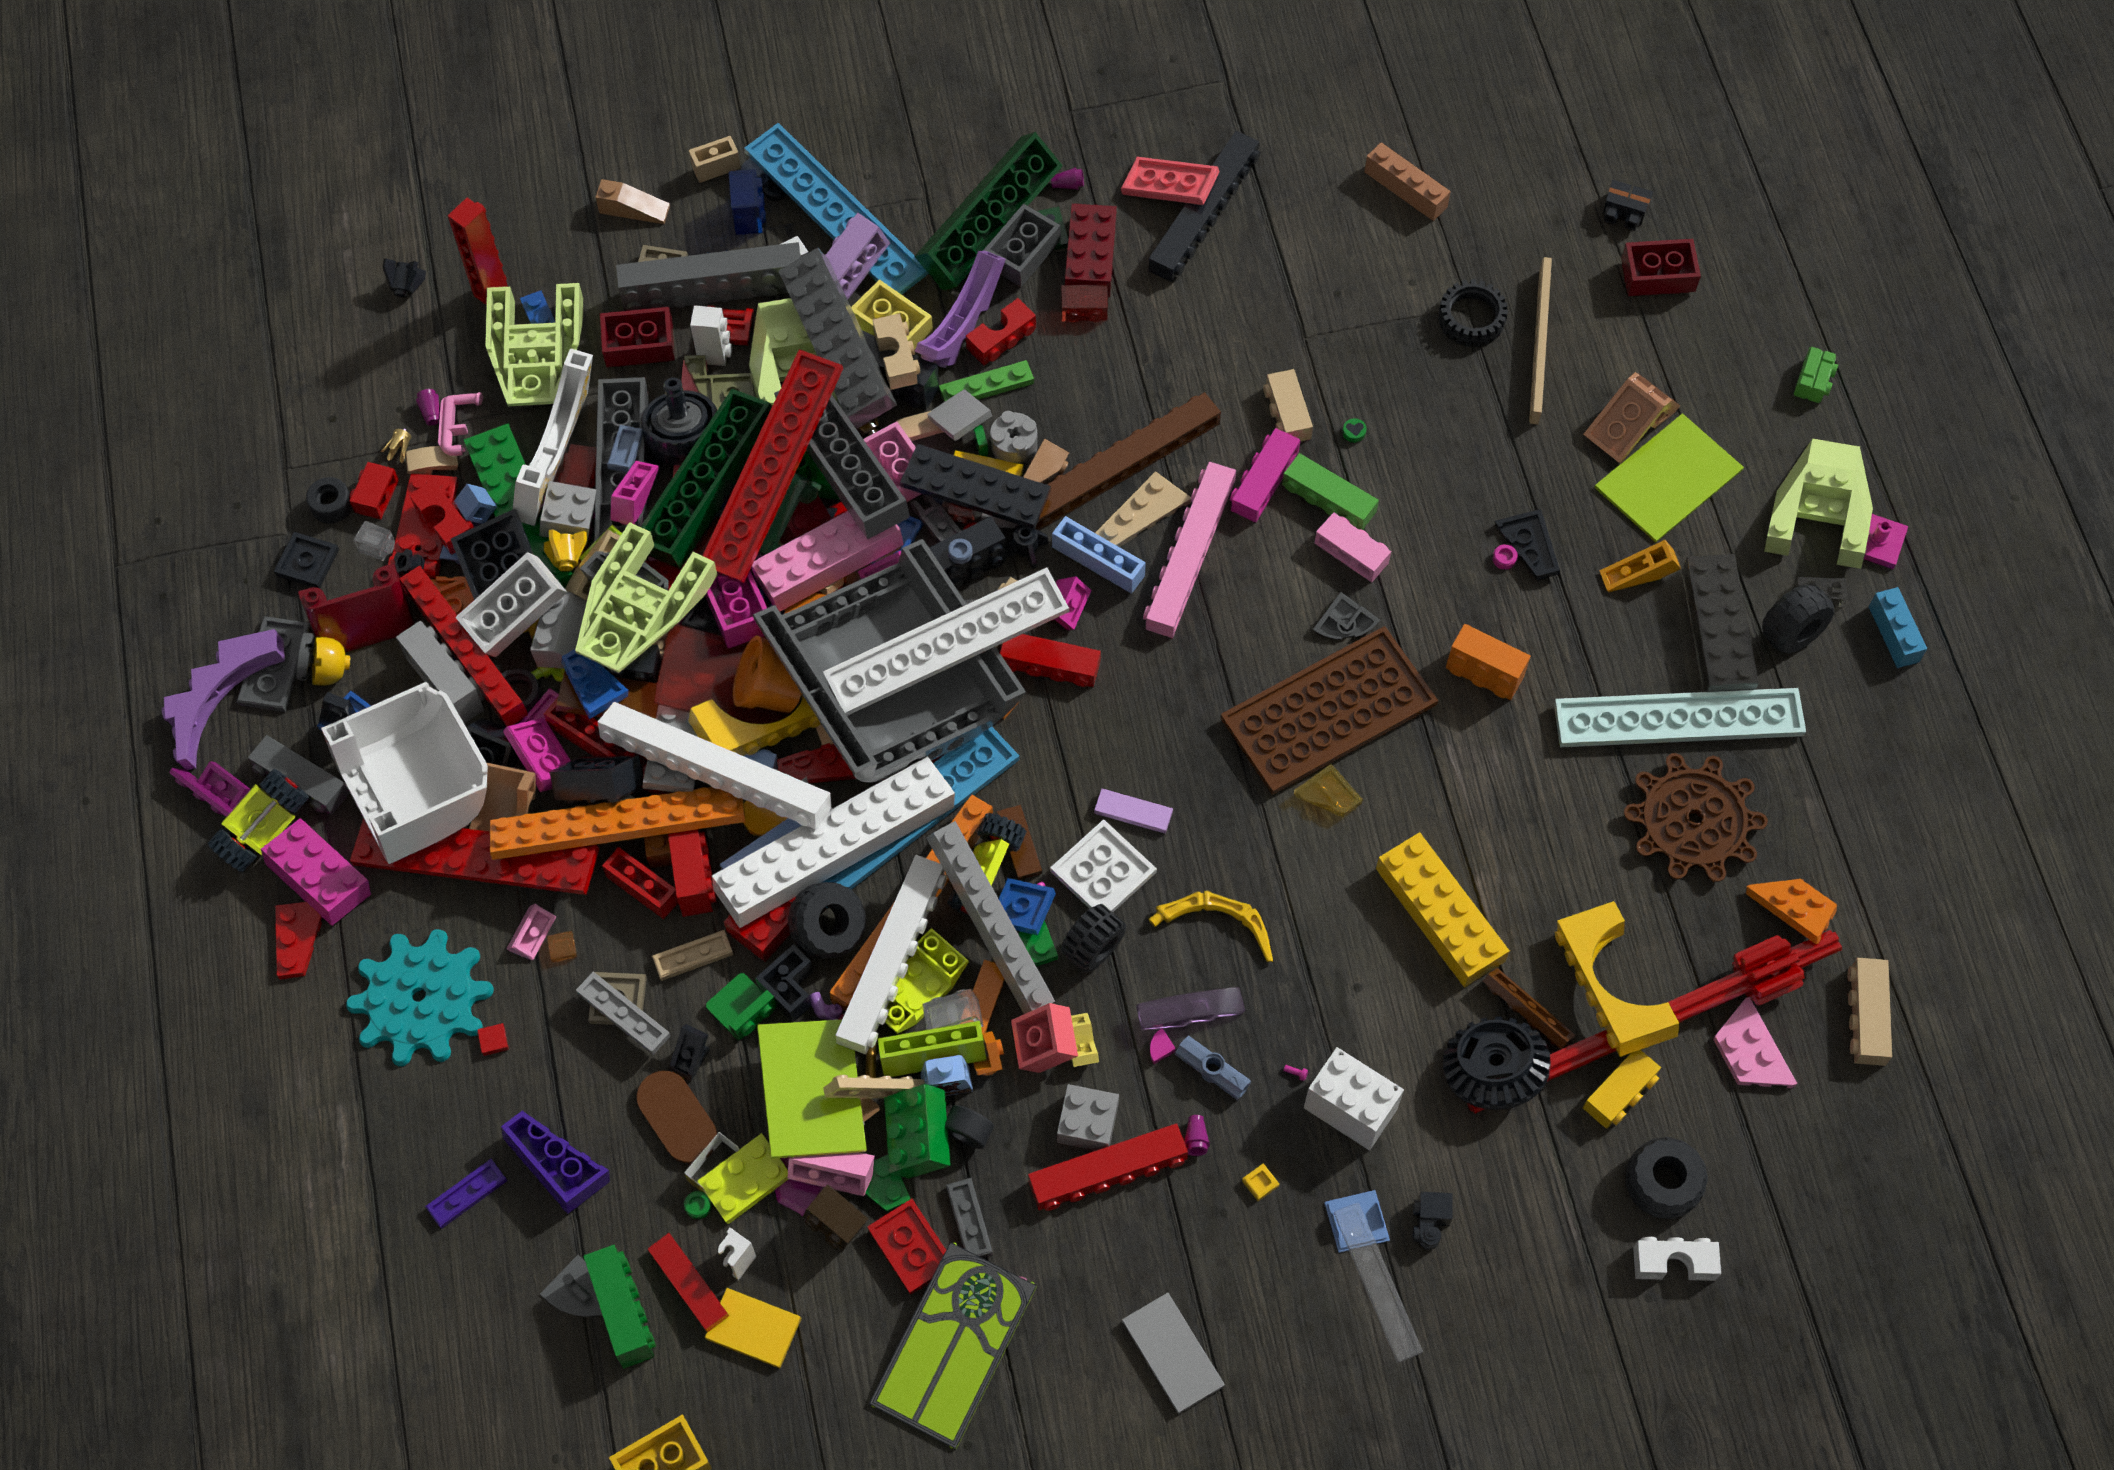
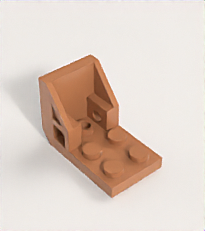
M1635 372L1625 381L1583 435L1616 461L1622 463L1650 427L1656 428L1673 415L1680 405Z

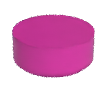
M1510 545L1498 546L1493 554L1494 564L1500 569L1512 568L1517 560V551Z

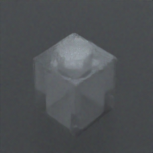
M364 521L354 538L359 552L382 561L385 560L388 554L392 553L395 545L390 530Z

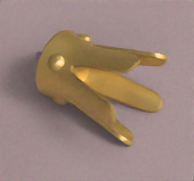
M405 428L394 430L392 439L381 451L384 452L390 445V451L387 455L388 461L393 459L401 446L400 462H404L411 435Z

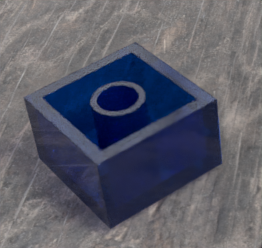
M756 169L729 171L731 209L736 235L763 233L762 224L766 223V213L764 210L765 198L762 178H757Z

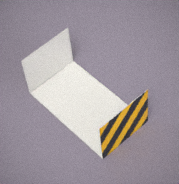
M720 1132L684 1173L687 1181L704 1193V1188L691 1177L707 1160L706 1155L712 1148L715 1150L722 1141L737 1152L739 1150L737 1145Z

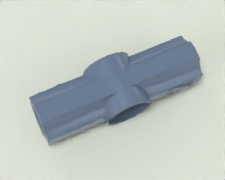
M1189 1035L1181 1042L1175 1052L1177 1057L1201 1073L1205 1081L1216 1084L1236 1100L1243 1096L1251 1084V1080L1227 1064L1220 1054L1212 1053ZM1215 1064L1220 1069L1216 1072H1211L1206 1066Z

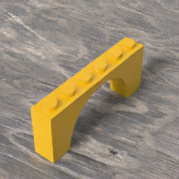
M801 695L802 699L798 708L787 718L775 723L751 724L742 722L725 713L713 699L692 707L688 722L699 738L742 756L753 755L765 746H774L788 736L794 737L800 734L802 730L821 725L803 695Z
M1613 901L1557 920L1555 938L1558 945H1563L1565 948L1566 960L1569 966H1574L1576 980L1579 986H1584L1588 1004L1590 1007H1595L1597 1021L1601 1028L1605 1027L1610 1047L1612 1049L1616 1048L1619 1056H1623L1678 1037L1679 1022L1668 1002L1651 1006L1630 1004L1609 994L1596 979L1593 963L1598 953L1609 942L1624 935L1625 920Z

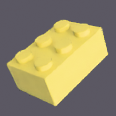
M880 279L851 307L861 329L871 335H874L872 319L900 313L902 322H907L909 335L906 337L908 341L913 342L914 350L918 342L925 340L933 332L932 316Z

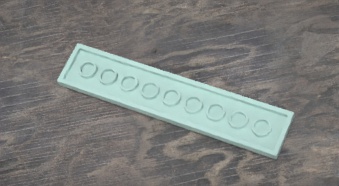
M1798 688L1555 699L1554 702L1560 747L1804 736L1806 733Z

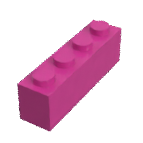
M1275 428L1271 436H1266L1262 444L1263 449L1261 453L1257 452L1251 463L1253 465L1250 471L1246 470L1241 478V486L1239 489L1235 488L1230 496L1232 512L1255 523L1258 521L1282 481L1284 472L1297 456L1300 439Z

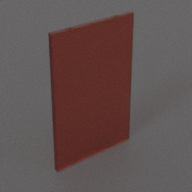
M675 625L668 631L659 678L656 684L654 704L690 712L692 707L713 699L725 713L742 722L770 724L787 718V713L759 707L753 709L742 708L734 704L733 686L741 656L748 643L727 648L722 636L680 625Z

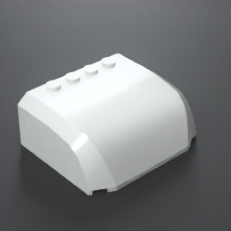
M427 682L321 728L336 767L388 864L446 838L468 825L479 814L486 794L487 763L448 695L441 690L438 692L429 687Z

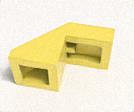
M1088 1013L1071 1016L1078 1057L1071 1059L1073 1066L1098 1063V1052L1094 1044L1092 1025Z

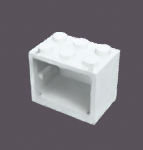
M1336 1047L1308 1088L1304 1109L1366 1149L1371 1150L1397 1111L1404 1089Z

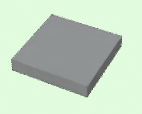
M965 389L927 414L929 420L954 441L992 417L991 410Z

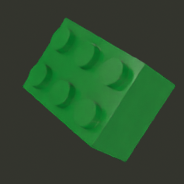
M922 1084L884 1097L889 1173L910 1179L950 1166L948 1130L945 1128L947 1120L945 1090Z

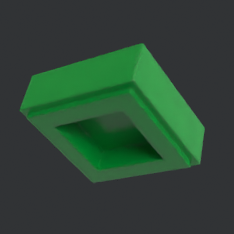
M978 425L973 429L978 455L987 456V439L983 426Z

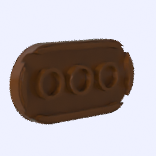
M658 1071L650 1074L642 1081L637 1091V1103L642 1114L671 1157L681 1163L692 1164L717 1135L712 1120L684 1079L678 1074L671 1071ZM713 1148L706 1155V1159L713 1153Z

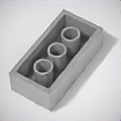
M419 621L396 637L407 661L423 681L429 684V687L438 692L441 690L448 695L464 724L484 711L481 703L484 698L478 691L479 686L472 677L468 678L464 672L466 671L458 660L454 661L452 659V653L446 644L439 643L437 640L438 636L431 626L426 628Z

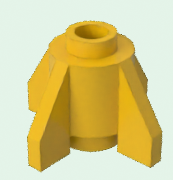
M554 529L549 530L550 541L544 542V552L560 571L573 570L574 567L578 566V560L587 542V533L582 531L571 535L560 534Z

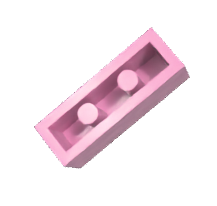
M1334 512L1316 532V545L1371 583L1389 563L1391 551L1386 545L1376 542L1369 537L1367 532L1357 529L1345 517L1338 516Z
M858 1152L789 1157L787 1178L822 1187L828 1184L835 1190L864 1196L873 1176L874 1156Z

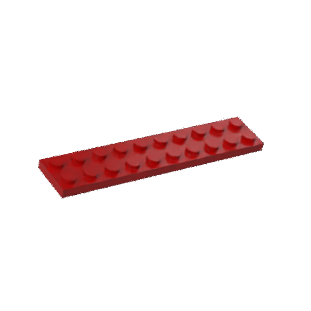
M800 349L798 350L703 553V557L715 562L718 574L741 583L745 582L844 369L841 364Z
M363 818L350 862L355 866L586 895L599 848L595 844L492 860L490 854V831L461 828L428 847L388 864Z

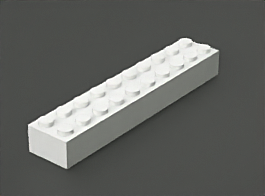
M927 756L831 809L816 830L808 826H801L712 875L713 890L739 928L793 899L806 887L825 881L953 809L955 792Z

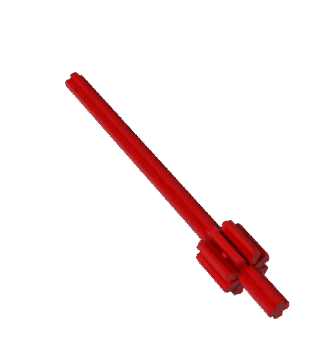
M1829 930L1821 934V940L1818 944L1807 940L1791 947V944L1785 938L1782 939L1776 935L1734 954L1732 965L1735 973L1671 1000L1668 1003L1679 1023L1745 993L1746 997H1750L1752 1002L1754 1001L1756 1005L1760 1006L1802 987V979H1804L1802 968L1841 951L1842 946L1839 943V937L1835 932L1832 933ZM1607 1031L1599 1032L1550 1054L1551 1070L1547 1082L1617 1051L1616 1048L1612 1049L1607 1040ZM1467 1103L1470 1111H1473L1474 1114L1485 1110Z

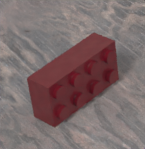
M1072 204L1065 294L1110 297L1117 206Z

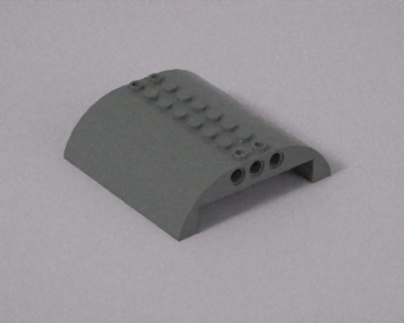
M923 539L903 547L897 564L786 614L781 615L776 605L753 614V619L852 773L858 780L863 782L885 780L927 756L930 760H933L964 745L1003 718L1026 693L997 648L993 647L848 716L845 714L836 700L823 671L967 605Z

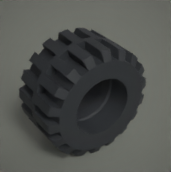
M1098 904L1086 911L1071 927L1064 938L1061 952L1082 971H1092L1100 966L1116 949L1124 936L1127 925L1105 905Z

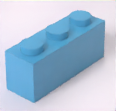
M1896 587L1876 593L1868 607L1896 667L1900 668L1920 662L1927 651V647L1899 588Z

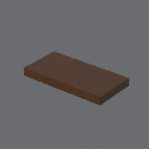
M564 671L556 711L587 716L566 671ZM615 677L628 689V697L618 702V704L656 719L663 684ZM608 709L594 717L601 718Z

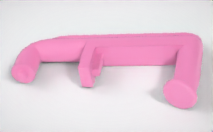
M481 392L477 394L450 395L441 400L438 444L445 454L460 456L466 452V448L462 445L452 446V436L468 434L466 424L454 425L456 405L476 404L480 406L483 401Z

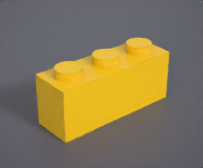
M1643 1051L1632 1052L1588 1098L1583 1109L1606 1129L1612 1123L1617 1126L1626 1116L1624 1110L1629 1105L1634 1107L1643 1097L1640 1093L1646 1087L1650 1090L1660 1078L1657 1074L1661 1067Z

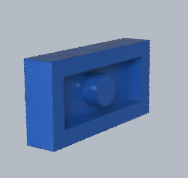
M542 291L520 298L530 324L555 323Z

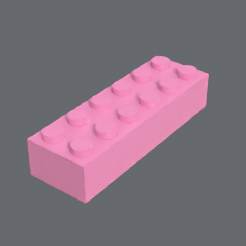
M847 511L755 560L752 565L754 577L771 604L776 605L780 612L904 545L901 530L896 524L867 539Z

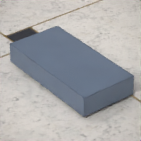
M619 426L607 463L608 469L622 472L630 470L639 450L643 429Z

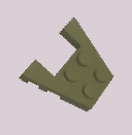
M705 355L684 356L685 366L698 393L711 399L717 410L731 389L756 397L751 373L707 375Z

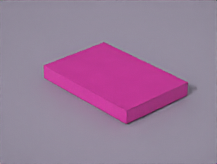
M544 717L507 726L503 732L526 770L535 773L536 786L539 791L543 792L553 789L549 772L571 760Z

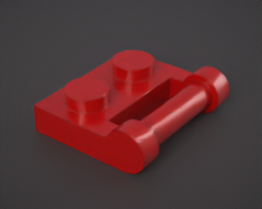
M722 309L724 318L744 319V321L727 319L726 331L730 332L729 343L748 346L754 320V309Z

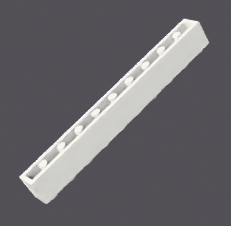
M613 702L598 721L600 738L604 741L621 746L629 752L642 755L650 761L663 764L671 770L684 773L694 780L710 784L715 789L731 793L736 798L752 802L757 807L773 811L781 817L792 819L802 826H808L816 830L831 810V796L829 792L616 702Z

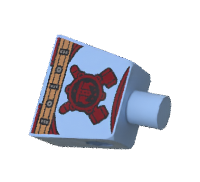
M957 1055L925 1061L920 1074L925 1084L945 1090V1096L973 1092L969 1065L963 1056Z

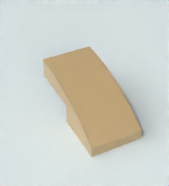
M440 446L406 451L405 454L408 474L431 475L433 470H457L458 467L457 456L445 454Z

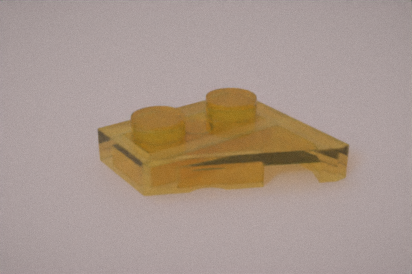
M1332 764L1294 790L1296 797L1341 817L1349 814L1363 802L1359 794Z

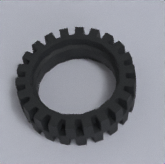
M1471 279L1470 284L1467 283V280H1463L1460 285L1457 282L1453 284L1452 288L1449 287L1442 297L1438 314L1440 328L1443 327V333L1445 335L1449 333L1448 338L1452 341L1457 338V344L1461 345L1465 341V346L1470 347L1471 343H1474L1475 347H1480L1481 342L1485 346L1489 344L1490 340L1492 342L1495 341L1504 329L1508 313L1507 302H1505L1504 295L1500 296L1501 291L1498 288L1493 291L1494 285L1489 283L1486 287L1485 281L1480 280L1479 284H1476V279ZM1474 298L1482 300L1491 306L1495 313V319L1486 327L1469 328L1455 321L1451 315V307L1455 302L1462 299Z

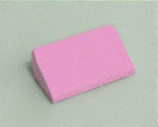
M536 904L531 905L512 937L507 950L533 960L556 916Z

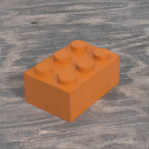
M1464 624L1451 647L1446 669L1450 670L1455 676H1462L1472 681L1478 687H1485L1493 691L1498 697L1512 700L1525 676L1531 656Z

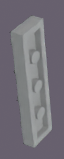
M592 972L576 989L579 996L652 1055L669 1039L670 1033L595 972Z

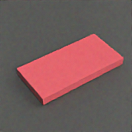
M1137 157L1121 187L1122 195L1204 205L1219 174L1218 166Z

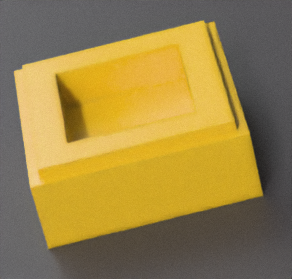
M1264 1163L1242 1178V1182L1257 1201H1260L1279 1187L1278 1181Z

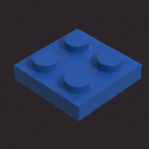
M1008 878L999 901L1016 931L1038 935L1056 893L1054 888Z

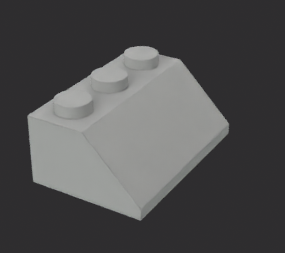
M567 592L539 618L531 646V653L537 667L564 668L561 659L563 655L576 649L587 603L586 600L571 592Z

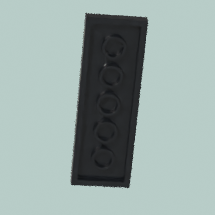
M917 444L900 481L902 488L1031 529H1035L1051 492V486L920 444Z

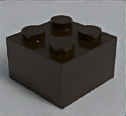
M828 1184L807 1207L803 1215L806 1219L804 1223L812 1231L817 1232L819 1230L826 1236L825 1241L835 1250L840 1248L842 1251L860 1232L868 1220L864 1214Z

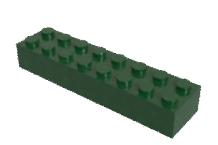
M1036 132L1021 136L914 257L942 290L957 287L971 271L978 251H984L1023 204L1028 206L1063 165Z
M735 389L730 390L641 525V528L651 532L654 547L649 553V557L676 568H682L736 485L772 408L770 402Z

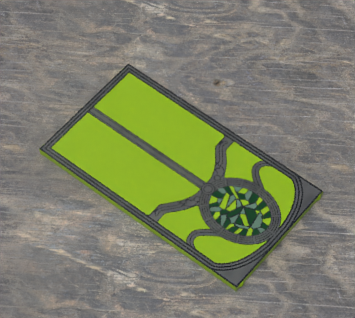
M950 1242L869 1404L873 1408H878L949 1445L950 1448L957 1449L1037 1285L959 1247L956 1243Z

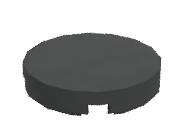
M304 632L302 636L297 664V680L306 681L309 677L310 672L307 670L313 657V633Z

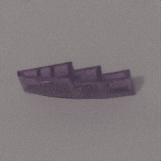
M1239 987L1187 993L1136 1005L1142 1030L1188 1026L1191 1022L1214 1021L1219 1016L1242 1015L1245 1012Z

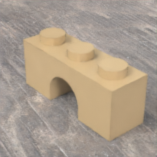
M900 313L872 319L879 351L894 350L897 352L893 356L883 358L890 390L918 384L917 374H920L918 360L913 361L912 355L915 354L913 342L908 341L906 337L909 335L907 322H902Z

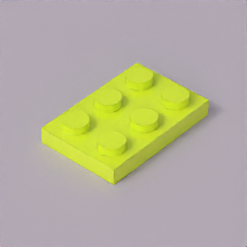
M761 1133L699 1179L698 1183L704 1188L705 1193L725 1222L730 1224L788 1180V1169L780 1158L771 1159L769 1142Z

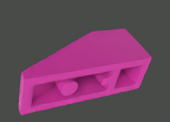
M640 461L634 462L611 495L612 521L620 522L624 525H628L629 522L635 524L643 511L658 472L657 465Z

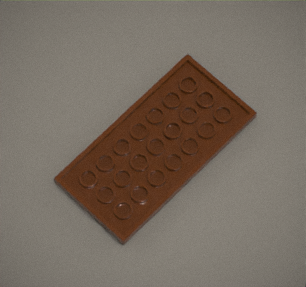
M1384 626L1223 712L1220 715V719L1273 795L1433 708L1438 704V699Z

